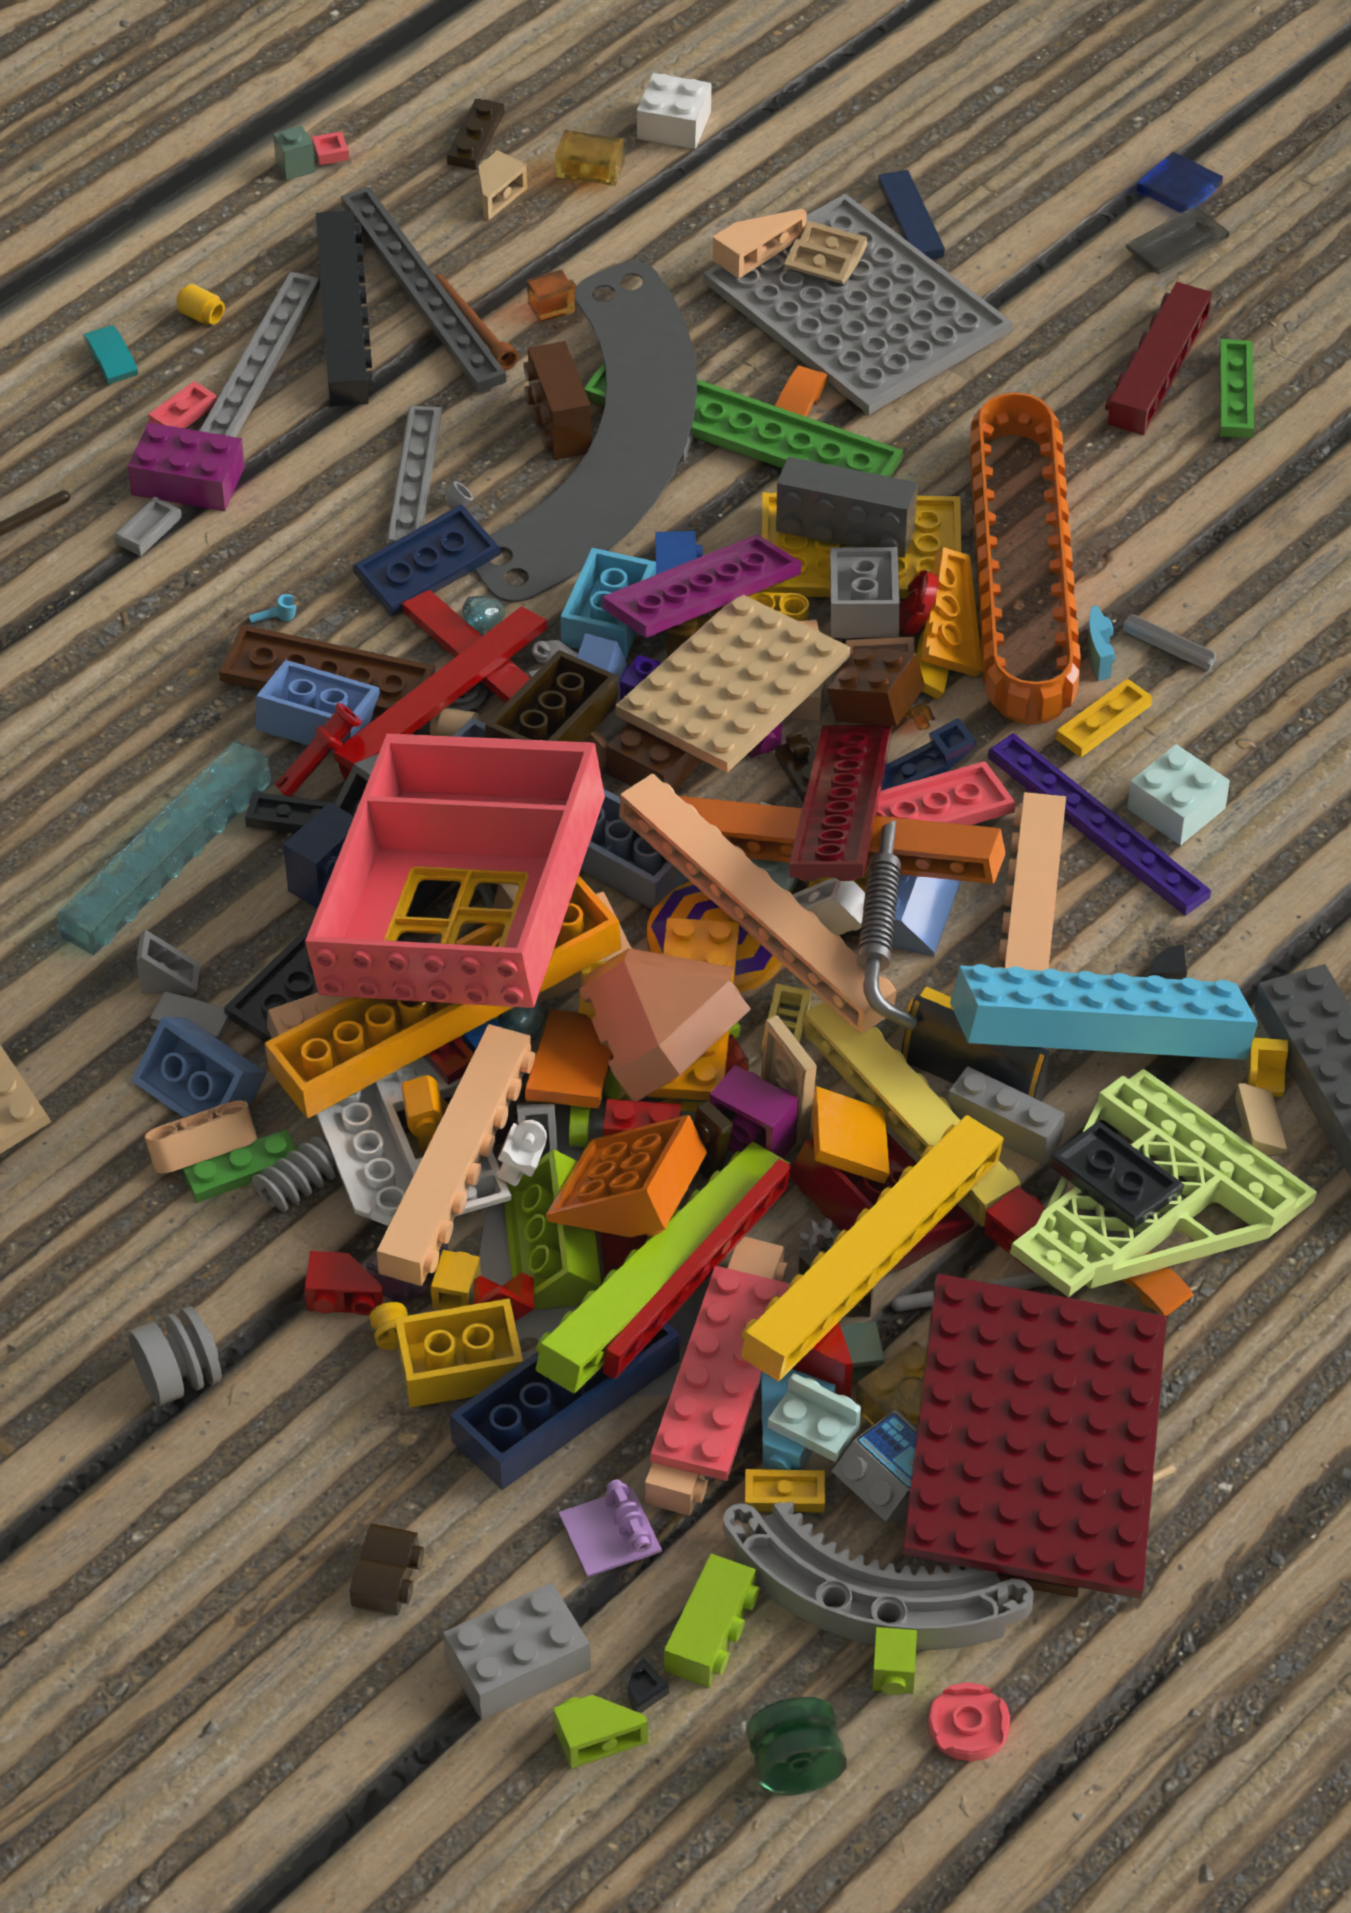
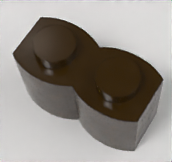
M371 1523L350 1586L351 1606L398 1615L402 1604H409L414 1584L409 1579L413 1569H420L424 1556V1546H419L417 1532Z

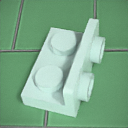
M792 1373L788 1379V1391L769 1416L767 1428L836 1463L860 1429L861 1408L851 1398L845 1395H837L821 1387L817 1381L811 1378H804L796 1373Z

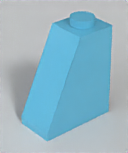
M793 1369L779 1382L768 1374L762 1373L760 1396L762 1465L770 1470H804L813 1452L767 1428L769 1416L788 1391V1379L792 1373H796L804 1378H811L817 1381L821 1387L836 1394L835 1384Z

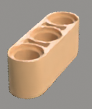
M241 1100L228 1102L158 1126L145 1134L154 1171L157 1173H169L197 1164L237 1148L248 1146L257 1139L248 1103Z

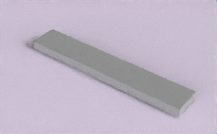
M409 406L386 541L387 546L420 528L425 523L441 422V407Z

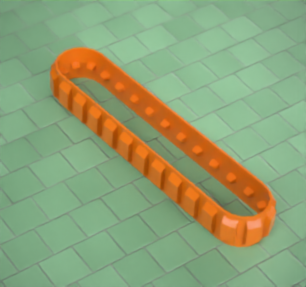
M1012 392L1000 394L989 399L976 412L971 422L969 466L971 468L972 513L974 514L975 560L977 561L978 608L980 609L979 628L981 633V657L983 658L982 676L983 682L986 683V695L993 706L1004 717L1017 723L1034 725L1047 723L1059 717L1066 708L1072 705L1078 693L1081 658L1080 646L1078 645V621L1076 620L1077 609L1076 597L1074 596V572L1072 571L1073 560L1072 548H1070L1071 536L1070 525L1068 524L1069 511L1068 501L1066 500L1067 487L1066 478L1064 477L1065 462L1064 455L1062 454L1063 438L1062 432L1059 430L1060 422L1043 400L1030 394ZM1008 435L1022 436L1037 442L1040 445V454L1046 456L1048 460V466L1042 468V477L1049 480L1050 489L1045 490L1043 494L1044 501L1051 503L1052 511L1045 514L1046 524L1053 526V536L1047 538V546L1055 550V560L1049 561V571L1057 575V583L1051 585V595L1058 597L1059 608L1053 609V619L1060 621L1061 632L1056 633L1054 637L1055 644L1062 646L1063 656L1057 658L1056 663L1057 669L1063 670V672L1050 680L1039 682L1025 681L1010 675L1005 670V658L997 654V646L1004 644V634L996 631L995 623L1002 619V609L994 607V597L1001 595V587L993 583L992 573L999 571V561L991 559V549L997 548L998 542L997 537L991 536L989 526L996 524V514L988 512V502L994 501L995 497L994 491L987 489L986 479L993 477V468L985 465V456L991 455V445L987 444L989 441Z

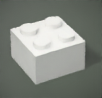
M652 73L637 108V139L696 149L711 113V83L669 76L667 74Z

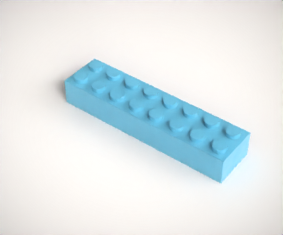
M983 964L974 966L960 965L950 1001L967 1042L974 1044L1247 1060L1258 1025L1237 984L1227 980L1209 982L1198 981L1194 978H1183L1182 980L1164 979L1155 975L1131 977L1122 973L1100 975L1089 971L1069 973L1060 972L1055 969H1045L1044 971L1026 970L1016 966L1007 969L992 968Z

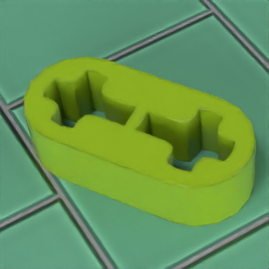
M571 1106L569 1147H587L589 1143L591 1108Z

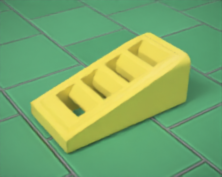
M776 984L768 1019L776 1015L797 1019V1023L782 1021L788 1029L795 1030L793 1035L799 1043H801L804 1031L805 1012L810 1007L811 990ZM785 1004L800 1007V1010L795 1011L780 1008V1005ZM764 1037L761 1045V1052H763Z

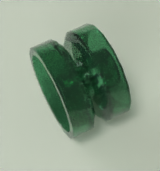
M816 1697L783 1699L759 1710L746 1724V1736L750 1752L755 1756L754 1769L757 1781L766 1792L788 1796L810 1793L838 1779L847 1767V1757L843 1742L838 1737V1723L835 1711L828 1701Z

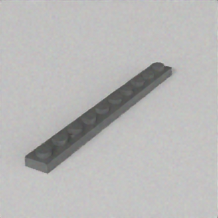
M368 186L342 195L341 202L343 208L346 211L353 210L354 223L361 224V232L475 390L481 392L506 383V372L371 188Z

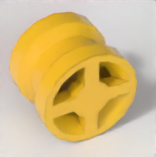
M398 1302L384 1303L371 1311L369 1320L372 1328L376 1330L374 1336L376 1345L384 1350L398 1349L395 1318L408 1316L407 1309L403 1304Z

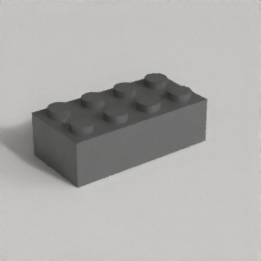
M788 456L777 482L776 531L850 547H897L898 556L905 558L915 531L917 482Z

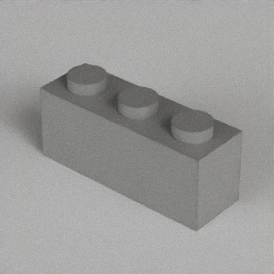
M967 1066L949 1090L948 1103L953 1113L960 1120L966 1115L970 1116L1004 1137L1003 1146L1042 1165H1045L1049 1156L1053 1154L1062 1141L1064 1112Z

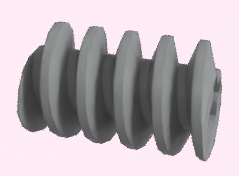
M312 1136L309 1143L300 1144L297 1151H290L285 1156V1159L276 1160L274 1167H266L263 1169L262 1175H254L252 1183L256 1192L265 1203L272 1207L275 1206L278 1210L285 1213L288 1210L286 1198L291 1203L297 1205L300 1202L298 1190L304 1196L309 1197L312 1194L310 1182L320 1189L324 1185L321 1175L330 1181L335 1179L334 1159L325 1142L317 1136Z

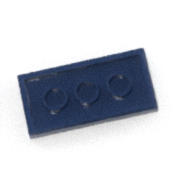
M460 504L354 564L353 573L388 614L393 617L403 611V602L428 590H431L433 593L437 592L498 557L501 548L466 508Z

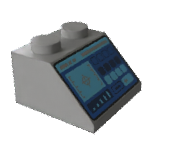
M894 1410L854 1439L832 1472L885 1522L905 1523L917 1427L898 1410Z

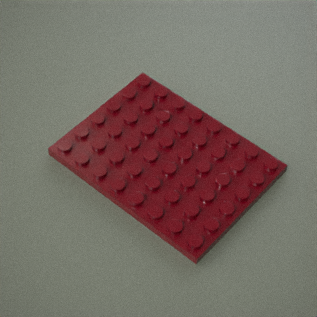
M937 1274L934 1284L901 1555L1140 1599L1144 1592L1167 1316Z

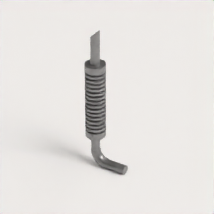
M897 820L882 827L879 853L872 855L869 859L857 963L865 970L863 991L872 1009L879 1015L911 1031L917 1024V1018L891 1004L884 998L879 989V974L890 966L901 867L899 858L893 855Z

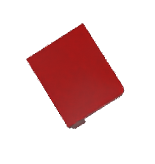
M522 1272L502 1286L481 1275L474 1279V1304L510 1298L515 1322L534 1310L533 1277Z

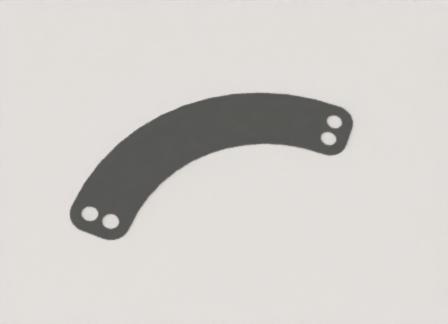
M636 261L619 263L585 278L576 288V302L592 325L600 343L606 366L607 390L605 408L599 429L588 452L575 471L558 490L528 514L489 535L500 548L509 550L513 554V558L505 565H495L489 561L475 569V571L491 593L502 600L520 602L531 599L580 572L592 548L609 551L653 507L673 477L685 451L695 416L697 395L695 354L687 324L673 295L658 273L645 263ZM627 275H636L643 280L641 287L635 290H626L620 286L619 282ZM599 287H609L614 290L615 296L610 301L599 302L592 297V293ZM522 570L528 574L529 579L522 586L512 587L505 583L504 577L509 571Z

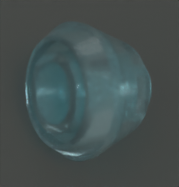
M491 596L467 597L462 606L465 621L482 636L502 622V618L505 617V611L501 602L498 599L494 600Z
M536 1001L534 1008L513 1007L498 1015V1022L502 1028L530 1035L532 1045L536 1042L545 1024V1012Z

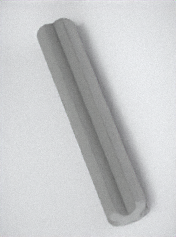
M1130 614L1124 622L1123 630L1125 633L1204 670H1210L1216 661L1217 654L1214 651L1139 616Z

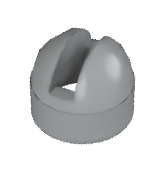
M454 481L444 494L445 501L450 509L460 504L467 507L474 499L471 492L458 481Z

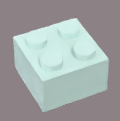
M1175 744L1130 781L1127 809L1181 846L1226 809L1230 780Z

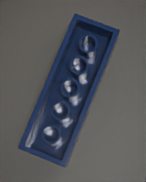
M666 1323L617 1378L612 1379L605 1375L602 1366L575 1394L536 1371L539 1355L536 1352L449 1414L451 1442L503 1490L680 1361V1334L671 1325Z

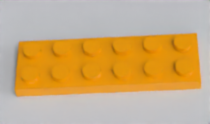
M667 918L663 955L733 967L730 981L734 984L739 922ZM729 1030L680 1076L653 1091L648 1097L710 1101V1093L725 1077Z

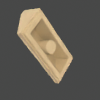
M1243 1083L1237 1084L1235 1101L1246 1142L1265 1155L1287 1153V1146L1272 1092Z

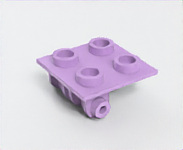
M613 1480L607 1484L606 1496L559 1512L560 1519L587 1578L662 1552L661 1546L633 1487L628 1488V1485L622 1483L621 1480Z

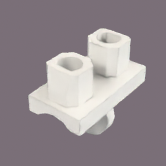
M525 1120L518 1125L512 1124L498 1157V1160L503 1162L497 1173L498 1178L513 1186H517L523 1174L532 1177L547 1141L546 1130L543 1125L534 1120Z

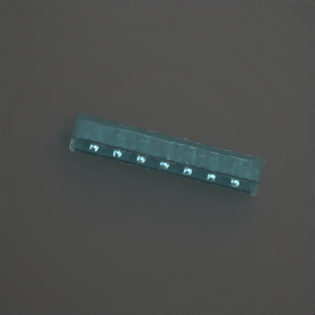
M235 740L57 913L61 937L92 955H95L103 946L110 944L115 935L127 923L132 922L138 912L149 901L154 900L160 893V890L171 879L176 878L193 857L201 854L207 843L216 835L221 834L227 824L238 813H242L246 809L253 792H262L268 787L271 781L269 757Z

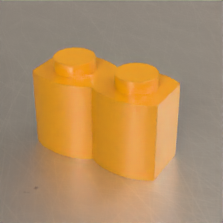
M429 1075L402 1082L401 1085L408 1128L417 1137L419 1149L423 1154H425L449 1105L441 1097L437 1081Z

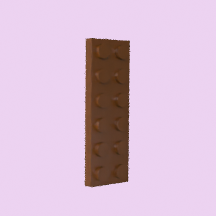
M242 625L219 670V677L222 682L261 690L283 662L288 660L379 687L380 692L373 714L381 715L436 673L435 665Z

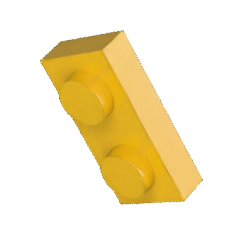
M745 1469V1504L754 1507L757 1512H773L774 1504L778 1502H792L794 1504V1512L825 1513V1470Z

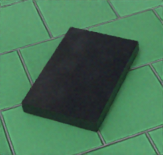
M1099 1121L1051 1154L1047 1164L1133 1230L1180 1196L1184 1189L1182 1182Z

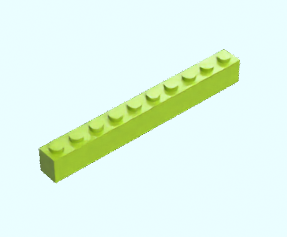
M755 1142L749 1144L742 1152L737 1151L734 1153L728 1165L722 1171L717 1170L714 1172L708 1184L701 1191L698 1189L694 1191L687 1204L681 1210H675L663 1232L649 1236L646 1243L639 1250H632L627 1256L625 1263L618 1270H611L603 1284L596 1291L590 1290L584 1297L581 1305L574 1312L568 1311L562 1318L559 1326L552 1333L546 1332L541 1337L536 1347V1352L539 1353L536 1371L575 1394L604 1365L605 1350L773 1164L778 1159L789 1165L790 1162Z

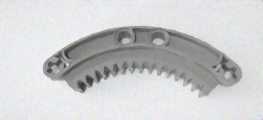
M778 1502L774 1504L773 1514L763 1518L754 1507L743 1503L732 1505L724 1513L723 1531L725 1537L736 1551L735 1562L756 1569L755 1585L760 1587V1590L800 1619L853 1641L875 1645L876 1627L917 1630L916 1650H942L966 1647L1004 1637L1006 1625L1024 1619L1032 1611L1034 1597L1032 1587L1021 1579L1013 1578L1001 1582L997 1572L965 1567V1570L961 1571L957 1565L951 1564L949 1573H945L940 1565H936L931 1575L928 1574L924 1566H920L917 1574L914 1575L911 1573L908 1565H905L900 1573H896L893 1563H889L884 1570H880L878 1560L875 1559L868 1566H865L863 1555L857 1556L854 1560H849V1549L846 1548L837 1554L836 1542L832 1541L824 1545V1534L819 1533L812 1536L813 1525L810 1523L802 1525L803 1515L801 1513L794 1514V1504L792 1502ZM740 1519L743 1524L748 1523V1534L750 1537L746 1539V1532L740 1524L735 1525V1520ZM1013 1595L1016 1599L1022 1598V1604H1017L1014 1600L1008 1601V1596ZM836 1604L839 1605V1607L832 1608L828 1607L827 1605ZM1002 1607V1613L998 1615V1608ZM890 1619V1620H893V1621H895V1622H893V1623H885V1622H883L882 1620Z

